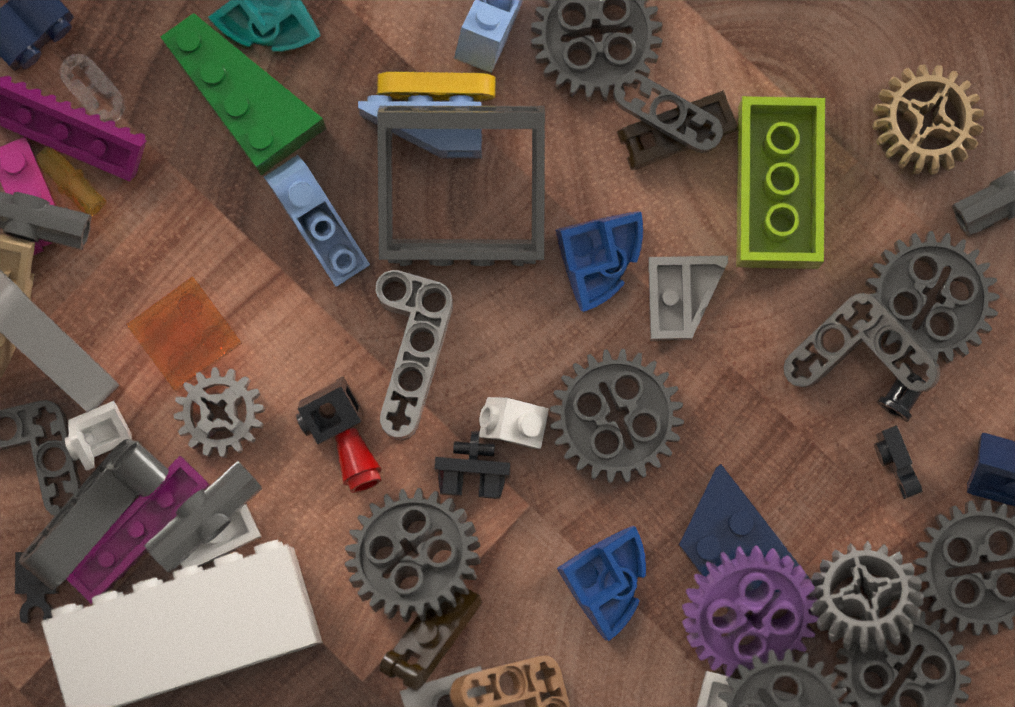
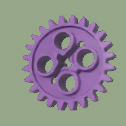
M754 546L751 556L746 557L742 548L737 547L736 559L730 560L722 552L720 553L722 565L717 567L708 561L706 566L710 574L707 577L700 574L694 575L699 589H686L687 596L693 603L682 605L685 616L689 617L683 620L682 623L686 632H690L687 639L691 647H697L695 651L700 660L708 658V663L712 670H716L723 664L722 668L725 675L730 677L740 664L746 666L749 670L754 669L752 656L757 655L765 664L768 663L769 650H774L778 661L784 658L787 649H791V651L797 649L804 652L807 650L801 638L815 636L813 629L807 623L817 622L819 618L811 614L810 611L812 603L818 599L809 596L815 588L810 579H804L806 573L800 565L793 568L794 563L790 556L786 555L779 561V555L776 550L771 548L764 558L760 548ZM753 580H763L757 589L745 590L746 586ZM730 607L725 615L720 617L713 616V613L718 608ZM788 609L787 613L780 619H771L777 610ZM750 610L754 613L751 616L747 613ZM749 635L755 636V639L748 645H739L742 638Z

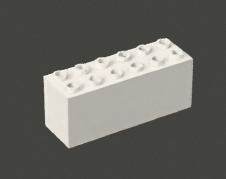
M278 540L255 546L256 554L243 558V555H238V552L214 559L215 567L203 570V567L195 565L173 572L175 580L166 583L163 582V579L157 580V578H153L132 585L134 593L123 595V592L111 591L93 597V605L86 608L83 607V604L76 605L74 603L52 610L53 618L41 622L66 707H122L322 644L323 641L295 549L289 545H283Z

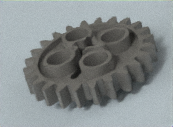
M544 0L548 8L536 7L535 15L543 20L542 22L531 23V31L542 35L531 40L532 48L543 49V51L535 56L536 64L548 62L549 64L546 66L543 76L547 78L557 74L555 88L559 89L566 83L570 84L571 97H574L579 89H584L586 101L591 100L594 91H599L603 101H607L609 89H614L617 80L622 75L635 72L648 78L650 69L645 62L657 63L659 56L650 49L660 48L663 39L652 35L662 30V22L650 21V19L657 15L658 8L657 6L645 8L648 0ZM617 5L624 10L625 16L617 21L610 20L605 17L603 10L607 6ZM576 10L582 13L585 20L580 25L570 26L566 24L562 17L566 12ZM624 28H631L633 31L631 34L614 33ZM591 29H599V33L603 35L601 42H595L594 37L590 36ZM563 36L575 38L569 42L561 41ZM616 44H622L630 50L631 54L627 59L616 60L610 56L609 48ZM577 49L584 50L589 54L590 61L585 65L578 66L571 63L568 55ZM633 82L631 87L636 89L638 84Z
M929 231L923 243H921L918 235L913 233L909 237V247L900 239L894 243L896 255L886 249L882 252L881 257L887 265L874 263L871 270L879 278H869L866 280L865 285L875 290V293L869 295L879 299L936 362L938 354H941L944 361L950 363L953 361L954 349L960 356L964 357L969 354L966 342L975 347L982 343L979 335L976 333L977 331L988 334L992 330V327L984 319L994 318L998 315L996 310L988 307V303L995 302L1000 298V295L988 292V288L997 282V278L984 277L983 272L990 267V263L976 264L975 260L980 252L978 249L968 255L963 252L966 245L965 239H962L954 247L950 245V233H946L940 242H936L933 231ZM924 261L931 266L933 275L930 280H922L915 275L913 270L915 262ZM949 267L950 273L935 296V300L939 303H935L927 310L919 329L914 330L912 324L927 301V297L924 294H927L935 287L943 268ZM952 281H959L966 285L969 294L967 300L960 301L951 295L950 284ZM904 296L911 301L913 305L911 315L903 316L896 312L893 304L895 297ZM869 312L865 315L866 319L873 318ZM933 316L942 317L947 321L949 331L946 336H938L932 332L930 320ZM888 331V336L883 346L887 347L896 342L899 345L897 352H899L903 345L902 336L897 331ZM912 347L911 351L913 355L916 353V350Z
M605 349L602 362L599 363L589 354L587 355L588 368L584 369L577 363L573 364V370L576 374L575 379L565 375L561 377V381L568 388L567 391L554 390L553 396L562 401V405L550 407V413L561 417L559 421L550 424V429L563 432V435L555 441V445L562 446L568 444L570 448L564 455V459L569 460L577 456L580 459L576 468L578 472L587 465L591 466V479L593 480L596 479L600 471L606 472L608 483H612L615 474L620 472L625 483H629L632 470H636L641 478H645V464L649 463L658 470L661 465L657 454L659 453L667 457L672 455V451L665 443L667 441L679 442L680 437L671 431L672 427L684 424V420L673 416V412L680 410L683 407V403L671 402L670 399L678 391V387L665 388L663 384L670 374L665 372L656 376L653 373L657 364L655 360L646 367L642 366V353H638L631 362L627 361L625 349H621L618 359L612 360L608 349ZM626 378L634 381L638 387L637 396L629 400L619 397L615 390V385L619 380ZM600 383L607 385L617 411L625 410L627 412V415L623 418V425L634 444V449L632 450L627 449L615 421L608 423L606 420L610 414V407L600 391ZM587 395L597 398L601 405L600 412L591 417L581 414L577 407V402L580 398ZM639 416L651 418L655 424L654 434L650 437L638 436L632 427L635 418ZM610 433L614 435L618 442L617 450L608 455L600 453L594 443L595 438L599 434Z
M417 488L414 498L410 499L405 490L400 489L399 501L396 502L386 494L384 495L385 507L381 509L371 503L369 506L373 516L371 518L362 515L357 517L363 529L349 531L352 539L357 542V544L345 546L347 554L353 557V559L345 562V566L349 572L355 573L349 580L354 588L361 587L357 594L362 601L371 598L369 605L375 613L385 605L384 613L390 620L398 610L404 622L407 623L411 618L412 612H417L422 622L426 621L427 609L431 608L438 616H442L441 603L446 601L449 605L456 607L457 604L453 594L455 592L465 595L469 593L463 582L464 579H477L475 571L469 567L481 564L479 555L472 552L481 547L478 538L471 536L476 532L473 522H465L468 516L463 508L454 512L455 503L452 498H448L441 504L438 491H434L426 500L421 488ZM415 521L426 522L425 527L417 533L407 532L408 527ZM438 531H441V532H442V535H440V536H435V533H436V532H438ZM383 547L393 548L389 557L380 560L375 559L379 549ZM412 550L414 553L419 554L415 559L409 555L407 556ZM439 551H451L450 557L443 563L432 562L433 557ZM391 573L389 578H383L384 574ZM410 576L419 578L413 588L407 590L400 589L401 582L405 578Z
M990 500L982 502L980 511H977L973 501L966 502L965 514L956 505L950 507L951 520H948L941 514L937 515L935 520L939 529L926 527L923 530L931 539L930 542H918L916 544L918 549L925 552L924 558L913 560V564L924 567V573L917 575L921 582H926L927 588L922 590L921 593L923 597L932 596L934 599L928 611L934 612L942 609L944 611L941 617L942 624H947L953 618L957 619V632H963L968 623L971 624V631L975 636L981 634L984 624L990 635L998 634V622L1006 630H1013L1014 623L1012 617L1015 616V589L1010 596L1005 597L998 592L996 582L998 577L1005 573L1010 575L1015 583V567L986 571L983 577L981 573L947 577L945 571L947 569L978 564L979 556L982 563L1015 559V514L1010 518L1006 517V504H1001L995 512H992ZM994 532L1002 534L1007 541V549L1001 556L994 554L989 547V539ZM953 539L962 541L967 549L965 559L962 562H955L948 555V545ZM961 580L969 582L974 589L973 599L967 604L960 602L955 594V588Z
M887 608L883 617L891 613L892 609ZM922 611L918 622H912L913 631L910 635L899 632L900 643L905 649L904 655L892 654L886 646V640L885 649L882 652L876 648L875 643L868 644V651L865 654L860 650V643H854L848 651L846 648H840L836 653V657L845 662V664L836 665L833 673L844 677V679L839 681L834 686V689L846 687L847 696L841 703L852 704L853 707H901L899 704L901 696L912 698L918 707H958L955 703H965L969 698V695L959 688L967 687L972 682L971 678L960 675V672L970 665L969 661L957 660L956 657L964 649V646L956 645L951 647L948 642L954 632L951 630L941 635L938 632L941 620L937 619L929 626L925 624L926 616L925 612ZM917 646L922 647L923 652L907 674L906 680L897 689L889 704L883 706L881 699L898 676L899 671L906 664ZM931 663L935 665L940 673V678L937 680L927 678L923 674L922 664ZM873 672L877 674L882 680L883 687L880 689L869 687L865 683L864 673Z
M787 649L784 659L779 661L774 650H769L768 663L765 664L757 655L752 656L754 669L750 671L746 666L738 665V670L742 676L740 681L732 677H727L726 679L727 683L733 688L732 693L720 692L718 694L719 698L728 703L727 707H745L752 703L758 704L761 707H770L759 696V688H764L778 707H852V704L839 703L838 698L844 695L847 690L846 687L832 688L831 684L837 677L836 673L823 677L820 674L824 666L822 660L811 668L808 666V653H804L799 662L793 661L791 649ZM781 676L792 677L798 684L796 697L791 700L780 699L774 691L775 681Z

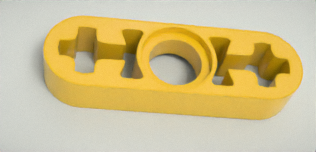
M384 72L378 74L377 95L390 96L392 100H408L410 96L425 95L433 97V100L449 101L451 96L465 95L473 97V101H488L495 98V76L484 73Z

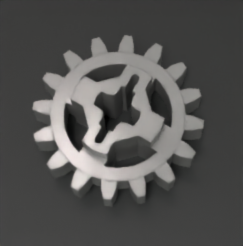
M213 367L211 378L208 379L202 373H196L198 384L193 386L185 382L183 387L188 392L187 397H176L175 399L178 404L183 406V411L175 413L174 419L185 422V425L178 430L179 435L188 436L191 434L193 437L190 439L188 446L195 449L201 443L204 444L203 454L210 457L214 448H218L219 455L222 458H227L229 447H233L239 454L242 453L241 441L246 439L254 443L256 439L250 431L252 428H263L264 425L258 419H255L256 414L265 411L263 405L254 404V400L261 393L258 389L246 390L251 381L246 376L238 382L235 381L236 371L233 369H229L225 377H221L219 369ZM214 386L229 387L222 394L209 395L205 392V390ZM242 398L247 409L244 423L238 417V406L242 402ZM206 401L219 407H223L227 403L225 412L234 423L231 425L226 420L222 421L219 418L212 422L215 415L210 411L211 408L206 405ZM195 403L200 406L201 419L197 423V427L193 421V407ZM230 430L235 434L223 440L209 439L217 431Z

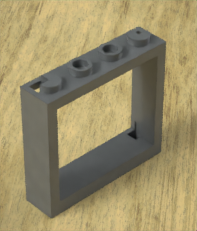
M379 106L377 111L379 260H388V263H400V266L411 265L413 260H429V264L434 266L453 265L454 260H470V264L474 266H491L495 264V260H511V264L515 266L536 264V260H544L545 106ZM392 129H532V239H393Z

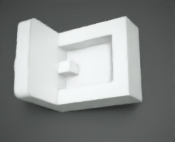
M488 397L480 413V437L541 449L549 408L510 398Z
M112 401L69 419V437L65 438V444L74 461L80 459L85 470L88 471L95 468L94 457L114 449L125 439L132 440V433L116 403Z

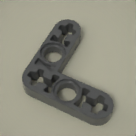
M865 293L855 294L850 297L787 357L783 367L784 375L790 383L799 387H812L819 383L864 341L903 385L910 390L917 392L929 391L936 386L940 378V367L936 360L879 299ZM858 303L863 305L871 303L873 307L869 313L873 318L869 322L863 319L856 322L852 328L858 330L859 333L854 337L851 330L840 323L839 320L844 316L846 321L851 322L859 313L855 308ZM838 329L844 335V346L841 350L831 353L824 347L823 338L827 331ZM894 330L902 336L903 345L899 352L889 355L883 351L881 339L885 333ZM814 344L817 352L827 358L828 362L824 365L822 360L817 359L809 367L812 373L810 378L806 376L797 378L795 374L799 368L796 362L798 360L807 362L816 354L809 349ZM912 347L916 350V353L909 357L915 364L923 366L927 363L930 367L926 371V375L929 378L926 383L920 380L912 382L911 377L914 375V371L907 363L903 362L900 368L895 364L897 361L905 358Z
M42 400L0 410V419L12 418L17 425L16 434L12 439L7 441L0 440V451L31 444L43 503L46 510L55 516L62 507L54 505L53 499L59 497L60 493L58 484L52 483L48 485V478H62L70 473L71 480L62 481L64 491L74 495L81 487L76 461L70 456L65 444V438L69 437V428L63 409L51 401ZM43 409H46L50 414H56V420L50 422V428L53 436L56 437L61 434V441L52 440L40 445L39 438L48 439L45 427L36 425V419L42 417ZM52 448H60L66 456L64 466L57 471L48 470L44 464L45 453Z

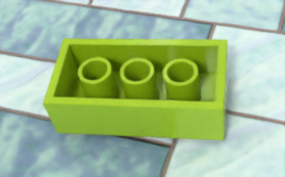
M742 96L738 106L736 267L819 269L824 262L825 98Z

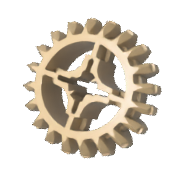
M925 64L919 65L916 73L917 78L909 68L904 69L901 73L902 81L899 78L892 77L888 82L891 91L888 89L880 91L878 97L885 104H876L873 108V113L883 117L873 122V129L877 131L885 130V133L877 138V144L884 145L890 143L891 147L885 153V156L890 159L896 153H899L902 158L898 163V167L902 169L909 161H913V172L915 174L921 173L924 163L927 164L931 175L937 174L940 167L939 161L944 169L947 171L952 170L955 167L954 158L963 163L968 158L965 149L974 150L978 145V142L972 136L980 135L983 132V126L973 121L981 119L984 116V111L971 108V106L979 101V95L972 94L967 97L965 92L971 86L970 81H964L958 86L954 83L958 76L957 71H952L947 78L942 77L943 67L941 65H936L932 75H929ZM919 90L936 92L933 99L928 102H920L914 98L909 101L904 98L907 94ZM947 99L957 111L959 128L954 126L955 122L945 113ZM936 105V109L932 114L934 117L932 118L931 126L926 127L920 135L919 132L924 125L922 122L924 121L925 113H929L933 106ZM896 111L901 112V118L909 122L912 133L909 140L903 136L898 127ZM928 137H936L940 140L947 138L953 142L949 146L936 150L920 148L921 143Z

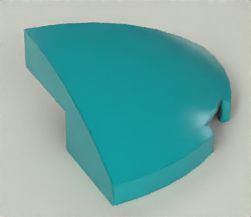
M230 0L208 17L225 35L248 47L255 43L273 46L271 48L272 51H285L304 46L321 36L301 0Z

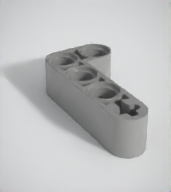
M0 270V332L86 412L98 408L119 386L117 381Z
M390 270L383 273L376 282L375 291L378 300L385 309L408 316L409 319L381 410L380 423L384 432L390 438L403 441L412 437L418 429L453 311V299L446 285L438 281L399 270ZM395 281L404 284L406 293L403 298L397 301L386 299L384 289L389 283ZM431 293H439L446 299V304L438 312H429L423 307L425 297ZM419 332L430 333L434 337L432 348L425 352L415 350L411 346L414 335ZM408 371H416L423 377L420 388L412 392L406 391L400 386V378ZM395 395L406 401H417L416 407L407 403L405 416L411 422L409 426L402 425L399 431L394 430V425L389 420L390 415L397 416L401 408L400 400H394Z

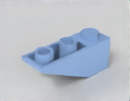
M475 0L461 27L454 59L492 73L509 37L523 0Z
M373 95L368 97V101H358L360 116L377 124L379 106H482L481 102H473V97L465 95L449 97V102H433V97L425 95L410 96L408 101H392L390 96ZM392 129V133L440 158H482V129Z
M296 155L264 176L279 202L336 287L370 265L310 169L299 155Z

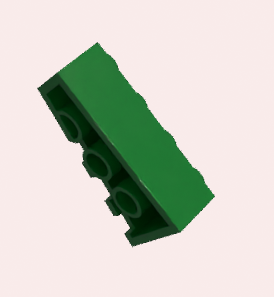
M191 14L160 36L171 55L261 176L327 129L321 116L196 14Z

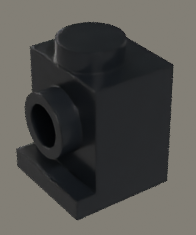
M343 376L337 379L335 383L300 400L298 405L299 413L296 414V419L303 433L306 436L312 434L317 444H320L362 421L363 409ZM330 403L336 411L331 415H326L321 411L320 406Z

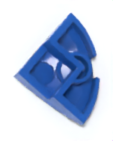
M641 211L600 218L555 230L564 266L581 311L593 309L604 303L624 285V281L620 280L630 262L637 263L642 247L643 219Z
M630 526L607 537L557 568L579 606L606 641H610L626 626L640 601L633 596L637 588L638 577L643 578L646 575V562L643 544L635 526Z

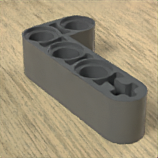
M123 440L108 454L28 546L20 557L19 563L50 590L55 589L71 574L137 496L147 497L160 486L166 478L169 469L138 441Z

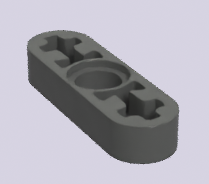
M626 73L617 80L613 90V98L616 105L623 111L695 152H710L721 141L723 135L722 125L710 113L639 73ZM633 82L639 84L638 92L647 99H649L651 91L659 95L653 100L648 114L641 111L646 104L642 100L634 98L631 103L624 100L626 92L621 89L623 85L630 87ZM662 102L674 103L679 109L678 120L672 124L662 123L656 116L657 106ZM687 111L694 115L689 123L700 128L704 123L711 126L709 133L714 136L713 141L705 139L703 143L697 142L695 140L697 137L696 131L689 127H686L684 134L677 131L685 121Z

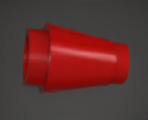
M348 429L334 437L337 444L343 485H348L351 493L362 492L378 485L382 481L379 474L382 468L360 436L358 429Z

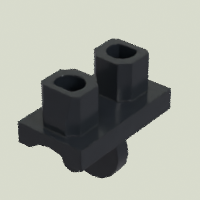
M471 431L470 442L454 441L453 454L469 455V459L435 457L434 470L439 472L440 494L462 496L464 474L480 476L478 497L500 499L505 485V478L510 476V463L478 460V456L494 457L495 444L479 443L480 431Z

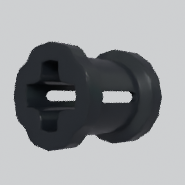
M915 373L911 377L912 382L920 380L926 383L925 380ZM897 378L886 396H881L877 403L890 414L908 422L912 417L910 411L922 392L910 390Z

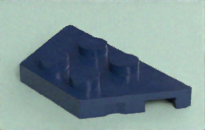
M722 464L716 467L678 545L698 572L705 577L710 574L706 566L708 561L717 567L722 565L720 556L722 552L730 560L736 559L737 547H741L747 557L751 556L754 546H758L764 558L773 548L779 555V561L788 555L794 563L793 568L799 566L795 558ZM753 580L746 586L745 590L757 589L763 580Z

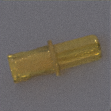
M48 146L36 156L37 163L58 185L57 191L60 194H66L82 212L89 214L91 217L102 209L101 206L106 204V199L83 177L84 172L82 169L76 170L59 151Z

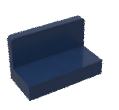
M988 433L981 434L977 461L967 482L968 494L1015 507V441Z

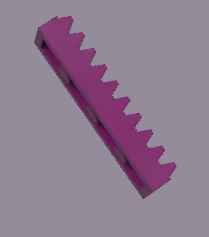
M10 76L0 77V126L129 182L137 175L147 142L145 134L133 135L130 133L129 127H115V121L113 120L103 122L100 120L99 114L87 115L85 114V108L73 109L71 108V102L59 103L54 95L43 96L38 88L29 90L26 89V83L24 82L13 83Z
M179 456L168 467L169 472L160 486L147 497L139 496L66 578L91 604H93V597L104 594L112 589L116 582L124 577L127 571L139 561L141 556L148 552L144 545L177 516V510L186 500L199 490H206L211 485L182 456Z

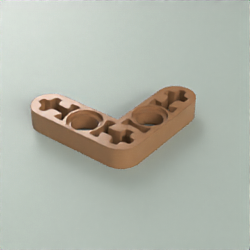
M547 655L460 676L452 683L450 690L451 700L455 707H498L524 700L526 707H546L547 705L552 707H570L561 669L558 663ZM543 670L545 678L537 680L535 672ZM502 673L508 674L513 681V691L509 696L504 694L499 686V679ZM485 686L487 694L468 698L467 690ZM550 692L551 697L540 698V694Z

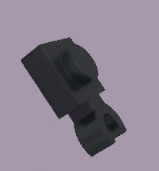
M893 426L876 434L879 441L874 443L877 457L883 467L888 465L891 473H894L903 499L923 492L921 484L911 466L913 463L898 426Z
M15 552V594H27V601L20 609L21 622L30 623V612L35 607H40L43 610V621L53 618L51 613L53 607L47 601V594H59V586L50 590L19 563L20 557L24 552Z

